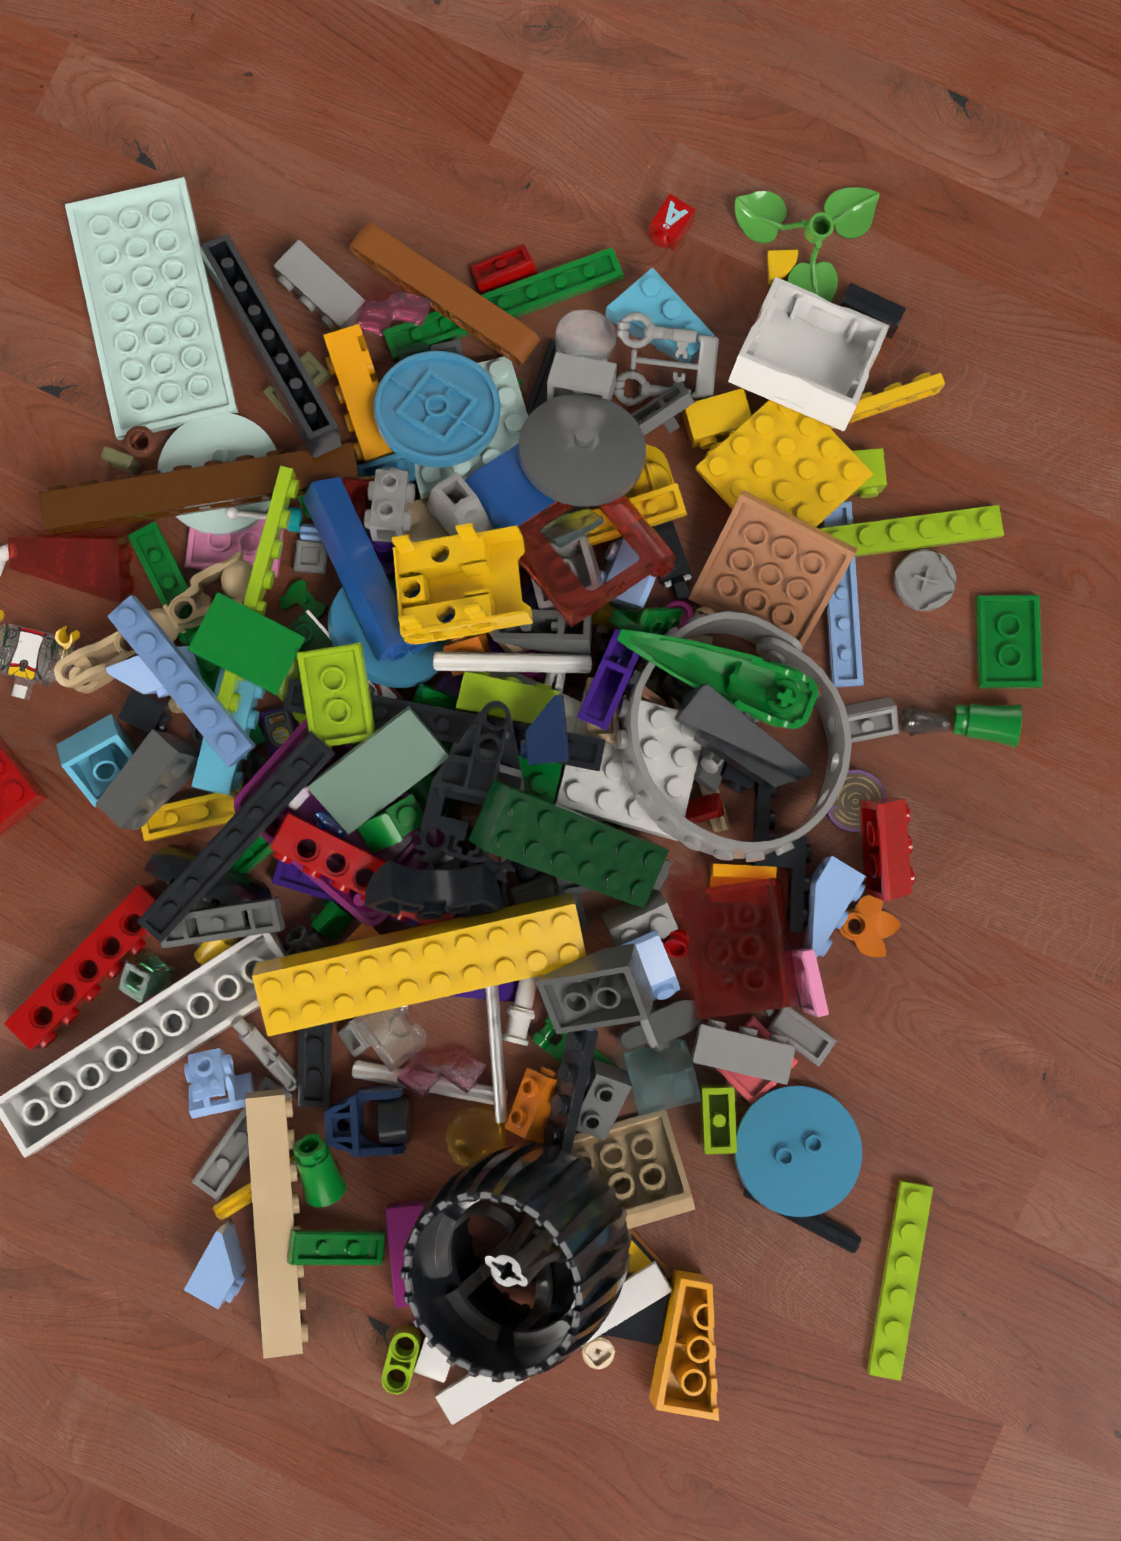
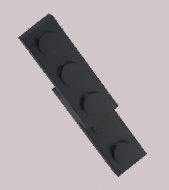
M756 781L752 842L771 841L782 838L786 835H769V829H774L775 811L770 810V799L776 797L777 787L766 789ZM801 836L792 842L795 847L794 849L779 856L773 851L765 855L764 860L751 862V866L788 869L786 931L803 932V926H807L809 917L808 907H804V894H809L810 876L805 875L806 863L811 862L812 847L811 844H807V837Z

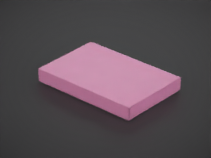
M260 519L258 523L244 531L234 534L226 533L227 535L205 534L189 527L185 568L205 570L216 563L224 562L235 552H244L243 560L254 565L266 520ZM282 528V532H281L280 539H279V540H282V541H283L284 528ZM281 555L279 559L274 558L271 569L275 571L276 578L279 576Z
M798 948L790 950L789 954L802 1011L816 1017L829 1015L814 949Z

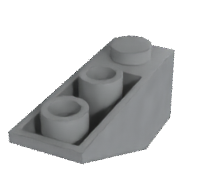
M458 472L432 488L427 507L450 536L458 534L455 528L456 525L473 523L476 532L494 530L477 495Z

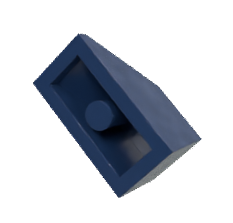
M554 695L526 730V739L521 740L522 758L528 759V764L531 766L570 761L564 696Z

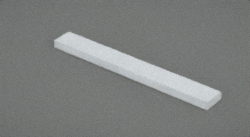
M656 1261L625 1278L621 1293L612 1311L588 1342L672 1292L670 1284ZM466 1375L438 1392L435 1398L453 1425L524 1381L517 1382L515 1379H506L499 1383L492 1382V1378L482 1375L476 1378Z

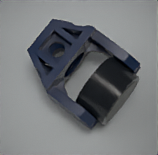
M362 1086L331 1103L324 1112L326 1144L340 1151L345 1150L356 1158L360 1156H386L405 1153L407 1149L406 1144L410 1143L412 1137V1108L409 1095H402L403 1086ZM369 1100H379L378 1131L380 1141H371L365 1137L363 1105Z

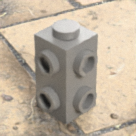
M398 468L376 469L375 481H370L368 487V499L372 500L371 509H366L365 528L370 529L372 541L392 542L391 537L405 535V531H411L412 512H408V504L414 503L415 484H410L408 471H402Z

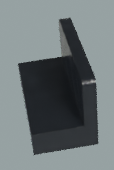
M850 283L840 304L842 307L850 308L890 325L885 335L892 339L906 310L905 307L853 283Z

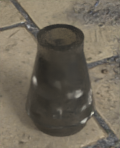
M912 705L910 708H904L900 717L902 732L908 733L910 736L947 732L950 725L948 713H940Z

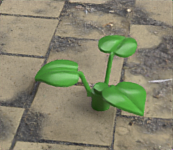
M859 187L840 189L826 199L823 207L824 212L816 213L809 221L802 220L796 223L781 224L787 214L783 199L770 191H757L748 195L738 196L735 199V216L743 233L752 241L762 244L772 242L777 236L778 229L785 231L804 228L805 238L814 244L810 264H797L789 273L787 282L815 293L826 301L831 302L836 293L838 278L836 270L831 263L819 262L816 264V258L822 242L832 233L834 227L837 234L846 239H855L864 235L873 222L879 193Z

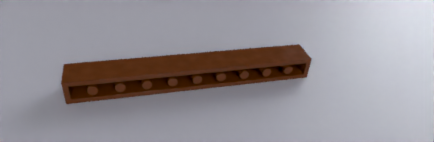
M340 440L341 447L312 459L306 446H301L297 448L296 452L285 453L284 450H274L266 453L267 456L254 458L253 455H242L236 457L233 462L223 463L222 460H211L205 462L204 466L192 468L191 465H179L174 467L173 471L161 473L160 470H148L142 472V476L130 478L128 475H117L111 477V481L98 483L97 480L81 481L79 486L67 488L66 485L50 486L47 488L48 491L38 492L44 530L51 536L271 501L280 466L294 470L296 480H299V489L296 497L305 496L312 482L336 477L341 478L346 489L345 481L360 480L353 442L347 443L345 440Z

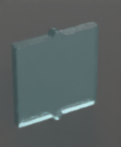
M571 505L559 513H554L551 518L535 526V530L559 548H563L579 537H584L586 533L605 522L602 516L589 508Z

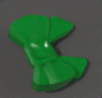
M305 580L295 582L288 589L286 596H281L280 607L282 610H286L298 603L303 608L301 616L309 610L317 620L327 611V605L316 601L308 592Z

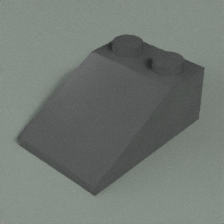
M635 943L604 948L536 978L535 981L556 1034L649 1020L654 1000V994Z

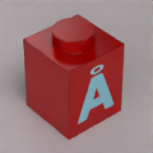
M669 194L650 223L649 236L652 241L661 248L668 247L675 251L694 222L696 209Z

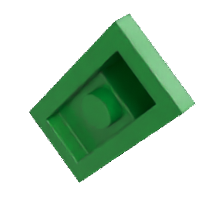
M410 793L376 813L357 829L373 854L401 842L403 836L420 827L424 813L413 794Z

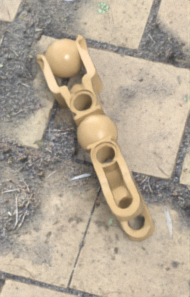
M235 552L224 562L216 563L195 574L190 580L191 587L175 597L170 605L165 604L163 608H155L148 611L172 642L177 638L179 632L182 634L186 632L185 628H193L202 623L212 604V598L206 594L205 588L221 578L224 592L229 597L234 598L232 600L243 605L253 569L252 563L243 560L244 552ZM186 605H192L193 612L191 616L187 619H181V609ZM117 631L105 639L82 647L59 660L55 665L54 675L62 686L74 688L78 692L88 694L114 679V677L107 673L106 667L138 656V654L134 650L127 651V641ZM70 665H75L69 672L68 680L65 677L66 668Z

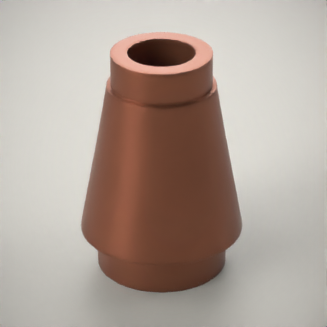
M135 426L127 431L124 444L127 451L133 456L146 457L154 451L156 438L149 428ZM141 438L147 439L148 446L145 449L138 447V441Z

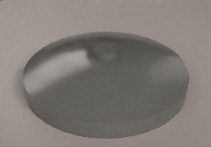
M570 394L546 401L528 416L521 429L518 452L523 472L533 486L541 493L564 504L589 507L612 502L632 489L640 478L644 467L646 443L643 432L636 420L621 406L594 395Z

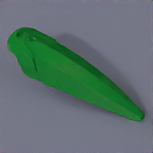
M621 629L617 639L635 653L694 688L707 684L739 711L748 712L751 717L774 727L790 729L802 727L808 722L818 696V686L812 678L797 668L772 660L768 662L761 657L710 644L640 631Z

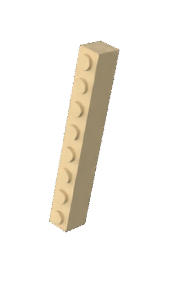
M284 1089L246 1092L245 1103L263 1359L303 1354L302 1342H308L307 1321L301 1322L300 1310H306L305 1289L298 1290V1278L304 1277L303 1265H290L287 1263L291 1230H301L300 1226H294L293 1214L300 1213L298 1193L292 1194L291 1182L297 1181L296 1162L289 1161V1150L294 1149L295 1145L294 1129L287 1130L286 1118L293 1117L292 1098H285Z

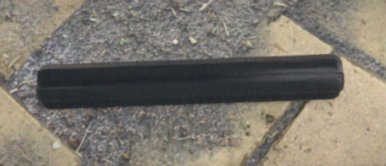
M744 1188V1197L761 1205L757 1200H755L751 1196L747 1189ZM776 1213L850 1253H855L861 1244V1237L819 1214L810 1217H792Z

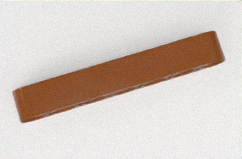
M371 222L365 223L348 247L359 260L518 366L524 364L540 341L538 335L529 327Z

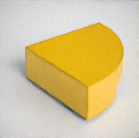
M771 250L767 252L768 284H772L775 277L783 279L791 272L798 258V250Z

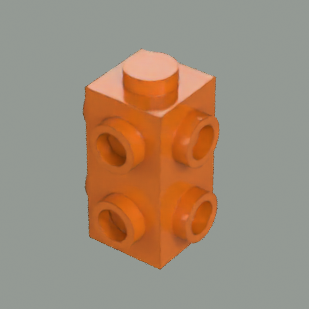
M541 1066L540 1071L526 1068L505 1129L524 1139L540 1143L544 1142V1130L548 1124L551 1099L554 1096L558 1080L557 1071Z

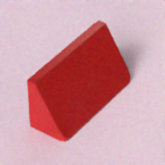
M525 244L469 267L480 295L537 275L534 260Z
M713 793L689 800L685 818L696 824L724 816L725 811L720 794Z

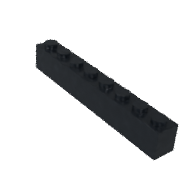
M229 234L201 244L200 248L206 271L312 459L341 447L339 426Z

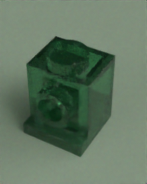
M153 954L126 961L118 989L140 1004L145 1003L147 997L159 994L170 987L175 968Z

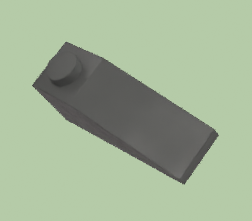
M532 610V624L493 630V641L551 654H587L591 656V611Z

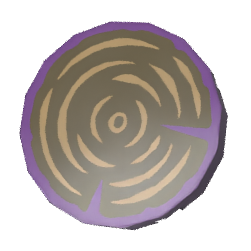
M848 770L844 785L826 815L838 828L848 832H861L859 800L886 798V792L881 782L872 774L862 770Z

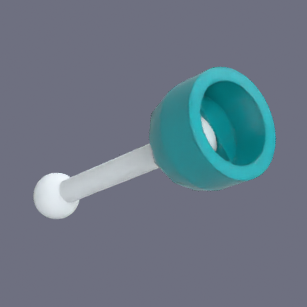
M229 507L226 511L230 519L246 517L266 520L267 513L240 511L236 507ZM289 507L287 510H291V518L286 530L300 533L303 509Z

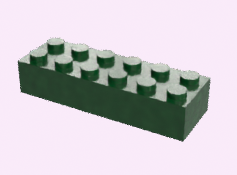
M495 779L469 838V841L486 852L643 909L669 852V849L650 839Z

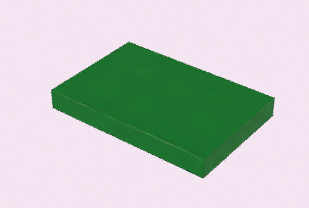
M217 592L187 651L276 696L305 637Z
M977 595L975 597L978 689L1042 688L1040 595Z

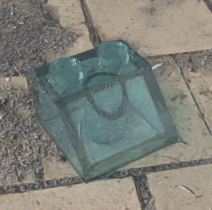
M685 1038L671 1041L672 1046L658 1052H654L653 1048H642L623 1053L632 1084L638 1116L702 1101Z

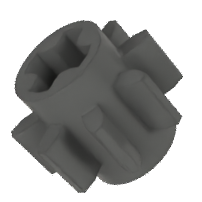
M299 925L287 933L285 937L286 943L283 945V948L286 950V955L289 956L320 949V946L324 945V941L321 939V934L312 926L307 930L305 926Z

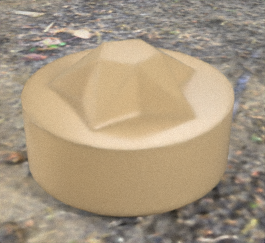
M606 1335L596 1337L581 1348L585 1363L593 1369H603L609 1366L614 1359L615 1350L611 1340Z

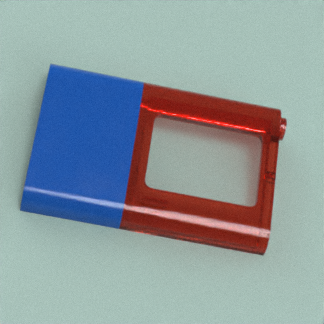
M519 444L481 467L465 480L477 495L494 529L518 525L524 538L525 552L518 561L571 627L626 592L647 576L664 577L675 567V554L627 496L623 495L612 502L598 505V507L636 552L639 560L597 589L589 591L540 532L544 526L575 506L555 501L533 486L522 470L518 452Z

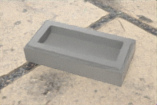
M785 1003L766 1028L773 1034L789 1037L788 1043L796 1046L795 1050L818 1067L837 1042V1040Z

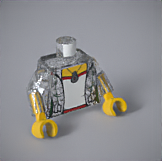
M0 610L1 622L4 619V612ZM4 623V626L0 625V674L15 679L11 696L29 701L34 684L50 687L53 682L57 681L54 675L55 665L59 660L75 651L73 643L80 638V632L75 630L68 637L66 625L59 629L55 635ZM73 665L68 666L66 668L65 673L68 672Z

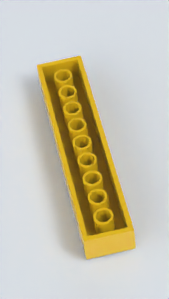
M571 892L504 907L503 910L468 918L459 917L257 962L254 966L252 978L267 1035L273 1036L545 975L586 957V951L575 901Z

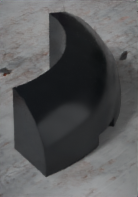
M182 845L166 846L153 854L144 870L171 884L198 855V852ZM230 868L201 900L211 904L213 898H215L213 904L221 906L272 898L270 889L265 883ZM245 910V918L249 920L247 910Z
M390 860L380 866L372 875L365 894L366 907L394 916H398L400 911L417 913V919L443 920L446 913H464V918L503 910L498 883L491 871L483 863L454 870H423L406 867Z

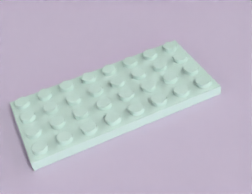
M182 177L65 204L116 438L123 440L127 431L135 426H145L154 433L180 427L184 423L227 413H239L185 178Z

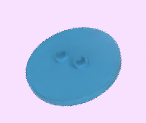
M426 351L404 358L384 375L375 394V421L381 437L396 454L422 466L450 467L474 458L490 444L496 434L500 421V397L490 375L473 360L452 352Z
M394 576V578L388 580L393 591L395 592L397 591L396 578ZM344 587L339 590L329 609L328 631L333 646L362 643L369 681L386 687L408 688L425 683L438 672L433 667V655L435 652H442L444 650L443 646L448 640L437 641L416 654L408 650V654L405 657L396 661H391L390 658L377 661Z
M806 1086L779 1088L768 1092L754 1102L746 1110L736 1130L737 1153H734L738 1175L751 1196L769 1210L792 1217L818 1215L838 1205L846 1198L855 1185L862 1163L860 1134L849 1112L829 1094Z

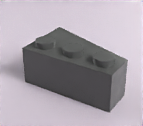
M152 729L96 802V805L120 828L137 831L194 776L200 752L183 737Z

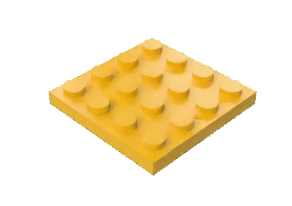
M772 400L766 402L695 468L699 475L732 510L744 490L814 527L820 525L873 475L868 467L827 424Z

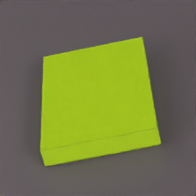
M354 643L298 652L297 658L309 732L312 730L329 746L362 742L373 734L376 729L363 644Z

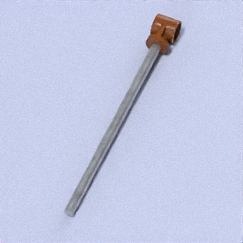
M465 803L461 806V820L469 822L468 835H471L482 810V805ZM472 842L465 843L466 851L475 850L476 845ZM498 985L485 989L495 1122L504 1123L508 1122L499 992Z

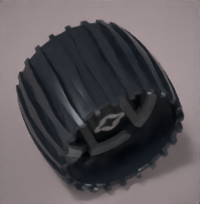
M536 1143L521 1144L516 1147L511 1146L494 1151L467 1165L453 1175L430 1199L418 1216L403 1250L405 1260L400 1274V1278L404 1279L406 1289L403 1298L405 1304L409 1303L413 1312L414 1319L412 1322L415 1328L420 1326L423 1333L429 1339L427 1342L428 1346L431 1349L436 1347L447 1357L446 1362L451 1366L457 1364L468 1370V1375L475 1378L479 1375L490 1377L492 1382L500 1383L506 1379H515L517 1382L524 1381L537 1373L540 1375L553 1369L577 1352L599 1330L612 1311L628 1272L631 1257L629 1248L632 1235L631 1231L627 1228V1211L625 1207H621L615 1195L617 1190L613 1185L609 1186L599 1174L601 1171L596 1166L592 1168L580 1159L581 1155L575 1152L570 1154L559 1150V1146L556 1145L536 1146ZM503 1203L514 1206V1210L518 1212H526L524 1221L518 1213ZM472 1215L491 1217L503 1224L509 1232V1235L485 1257V1262L479 1265L481 1263L479 1257L474 1255L471 1246L473 1239L468 1231V1222ZM551 1262L565 1263L567 1269H571L574 1279L572 1289L573 1293H575V1300L571 1309L564 1310L563 1312H551L550 1310L553 1297ZM491 1275H493L496 1282L506 1287L516 1284L525 1287L535 1277L536 1295L533 1308L531 1309L530 1305L526 1303L521 1305L510 1299V1294L506 1291L502 1293L492 1283L494 1280Z

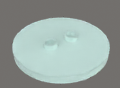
M227 413L184 423L163 447L157 470H160L161 473L170 472L179 465H191L192 468L204 466L205 462L211 460H222L223 463L233 462L236 457L242 455H253L254 458L267 456L266 453L277 449L270 437L260 426L245 417ZM271 501L236 506V508L240 511L268 513ZM228 508L175 516L186 526L201 533H212L213 535L238 533L260 521V519L246 517L230 519L226 514Z

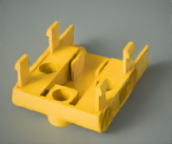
M473 523L455 526L458 532L457 535L413 543L410 540L409 534L391 537L392 542L396 546L393 547L400 635L406 643L424 644L533 623L531 607L522 601L518 560L524 554L525 547L524 538L518 525L476 532ZM449 555L445 561L437 562L441 556ZM420 590L416 597L409 598L413 591ZM455 614L450 622L443 623L447 615Z

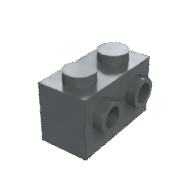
M592 1059L577 1131L606 1140L632 1088L626 1070Z

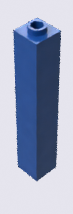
M336 477L312 482L303 501L377 661L389 658L391 661L402 659L408 654L412 644L406 643L400 635L396 595L341 478Z

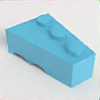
M653 267L606 307L605 320L613 325L614 323L618 325V320H621L629 313L640 312L648 316L655 326L698 331L697 336H714ZM640 320L630 321L629 332L634 337L643 339L646 326ZM653 339L650 342L656 346L657 350L679 362L694 363L699 359L700 342L698 339L696 343H689L686 347L688 350L687 359L683 358V354H680L679 358L675 357L676 349H678L677 341Z

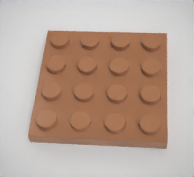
M743 490L688 599L703 607L713 609L715 613L729 610L756 616L790 634L804 647L856 554L857 548Z

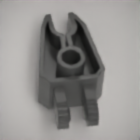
M698 1000L673 1001L658 1008L654 1003L652 1004L649 1020L634 1022L635 1025L618 1033L615 1040H617L618 1046L622 1049H634V1047L644 1045V1048H653L654 1052H658L672 1046L671 1040L693 1031L705 1017Z

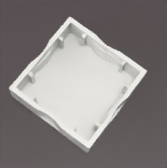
M775 277L757 320L751 327L737 357L728 382L845 431L869 377V371L879 353L890 325L850 308L833 304L815 293Z

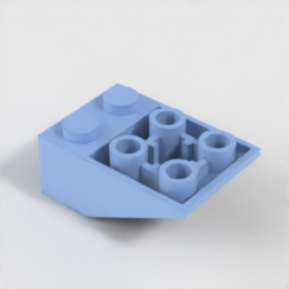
M833 856L821 860L810 879L809 894H806V907L809 910L807 926H804L803 948L814 949L816 959L819 955L823 957L827 953L833 942L829 939L835 928L840 929L849 915L845 910L852 900L856 902L865 889V885L862 882L866 876Z

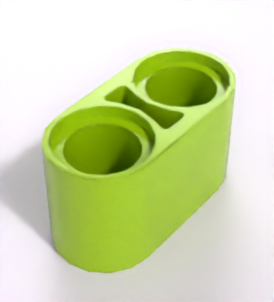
M404 1325L398 1328L390 1343L381 1382L383 1388L391 1394L398 1395L404 1393L408 1389L413 1377L422 1337L418 1329L411 1325ZM408 1337L414 1342V1347L410 1350H404L399 1346L398 1339ZM393 1369H400L405 1373L406 1379L396 1382L392 1380L389 1372Z

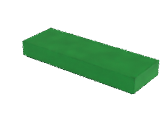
M291 1230L287 1263L290 1265H382L386 1233L374 1230Z

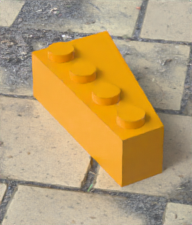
M360 324L323 335L330 354L329 357L325 358L331 376L336 374L340 384L335 386L340 404L346 403L349 411L348 414L344 415L350 433L356 432L359 441L353 443L358 460H365L367 463L394 454L395 452L381 437L376 425L374 400L379 382Z
M674 1269L670 1285L672 1292L668 1296L649 1399L655 1410L719 1421L716 1394L718 1388L715 1373L716 1345L714 1344L713 1331L715 1327L713 1284L703 1274Z

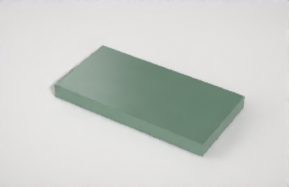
M408 706L307 784V788L341 827L350 834L445 762L450 754L411 707Z

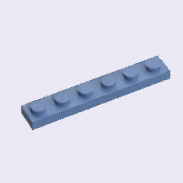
M130 595L107 616L227 767L233 766L256 746L136 596Z

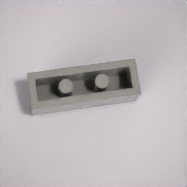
M300 240L273 265L278 275L276 281L287 292L293 290L300 296L298 301L307 311L312 313L315 310L322 317L320 319L322 324L330 332L356 325L369 312L366 300Z
M708 1018L707 1024L700 1023L698 1025L691 1056L692 1062L788 1085L796 1046L788 1043L789 1037L770 1033L768 1039L757 1036L758 1030L739 1026L738 1031L726 1029V1022Z

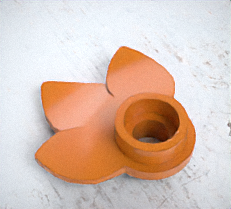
M870 895L860 898L854 909L847 910L849 913L848 918L839 929V932L844 938L854 941L860 953L880 958L886 956V948L882 939L894 934L901 927V923L892 914L881 911L883 900ZM851 919L858 921L859 926L855 931L850 930L848 927V922Z

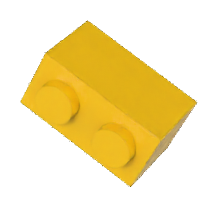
M743 388L696 401L682 411L691 447L700 446L701 449H708L718 443V441L727 439L752 416Z

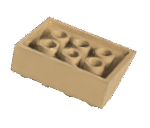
M666 1108L614 1123L606 1140L585 1133L575 1134L571 1153L575 1152L581 1155L580 1159L592 1168L596 1166L601 1171L599 1174L607 1184L615 1187L617 1190L615 1195L621 1207H625L627 1211L626 1222L628 1229L695 1210L693 1197Z

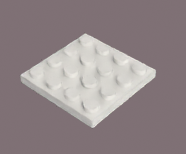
M586 687L583 692L580 708L586 697ZM640 700L638 711L639 742L647 769L664 798L685 817L702 745L693 740L696 730L674 720L678 710ZM577 718L573 733L585 735L586 721ZM605 743L600 772L565 765L555 803L596 819L677 841L669 834L663 832L638 804L623 774L620 749H618L617 744Z

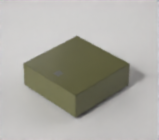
M106 446L101 454L102 459L109 466L133 475L138 474L141 464L135 457Z

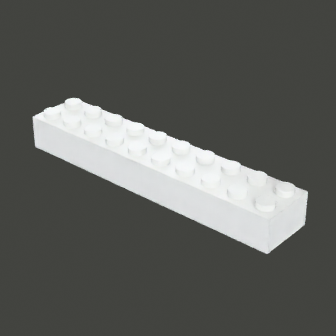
M272 932L247 936L0 1096V1119L23 1157L25 1158L37 1153L231 1027V1022L235 1017L241 1015L244 1018L260 1008L252 974L255 963L287 956L286 950L283 948V944L277 934Z

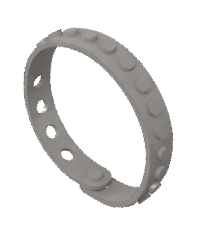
M727 610L707 616L699 614L690 618L687 621L688 624L680 630L675 626L665 635L681 639H690L709 633L738 636L755 644L757 653L766 661L771 662L772 660L797 668L812 678L822 688L824 695L818 690V696L814 704L822 719L828 749L826 775L821 792L809 814L794 831L782 838L771 841L742 842L713 834L687 820L664 798L654 783L642 755L638 732V711L644 686L655 667L653 663L645 658L641 659L645 663L641 670L635 669L632 672L626 685L629 687L625 699H621L617 711V716L620 717L616 743L618 749H620L622 771L640 807L645 810L663 832L682 842L687 848L714 855L715 858L720 860L745 858L746 862L761 861L765 859V855L773 851L779 856L794 849L795 847L792 842L809 832L822 820L833 806L844 785L849 770L852 748L851 729L846 708L838 690L824 670L810 657L802 653L803 647L801 643L790 634L763 619L745 613ZM835 719L837 721V730L835 728Z

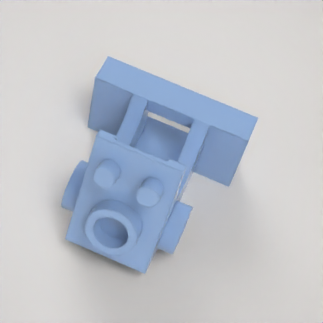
M217 1048L188 1055L189 1063L184 1064V1072L187 1082H191V1085H189V1113L192 1119L246 1107L245 1093L255 1092L254 1078L251 1072L235 1076L231 1054L226 1055L222 1049ZM226 1091H228V1098L212 1101V1097L225 1096Z

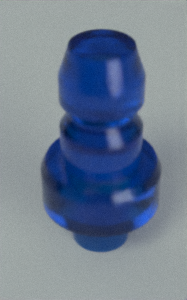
M319 809L315 811L313 818L317 820V827L323 830L327 829L336 837H344L346 831L327 810L324 812Z

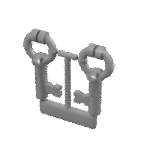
M640 312L629 313L621 320H618L617 336L620 337L624 344L634 348L631 351V371L623 372L616 378L613 395L621 403L635 406L641 404L648 397L657 398L672 388L651 385L643 375L633 371L636 369V363L697 370L695 392L691 394L692 390L687 389L693 399L703 400L713 397L719 346L718 337L697 336L698 331L655 326L648 316ZM640 320L645 324V337L643 339L632 340L629 338L630 321ZM653 339L677 341L678 346L675 357L679 358L680 354H683V358L687 359L688 350L686 347L688 344L696 343L697 339L700 342L698 364L637 357L636 348L646 346ZM674 371L673 380L675 383L673 386L681 381L682 383L685 381V372L678 376V372ZM626 379H635L640 383L639 395L637 397L627 398L624 396Z

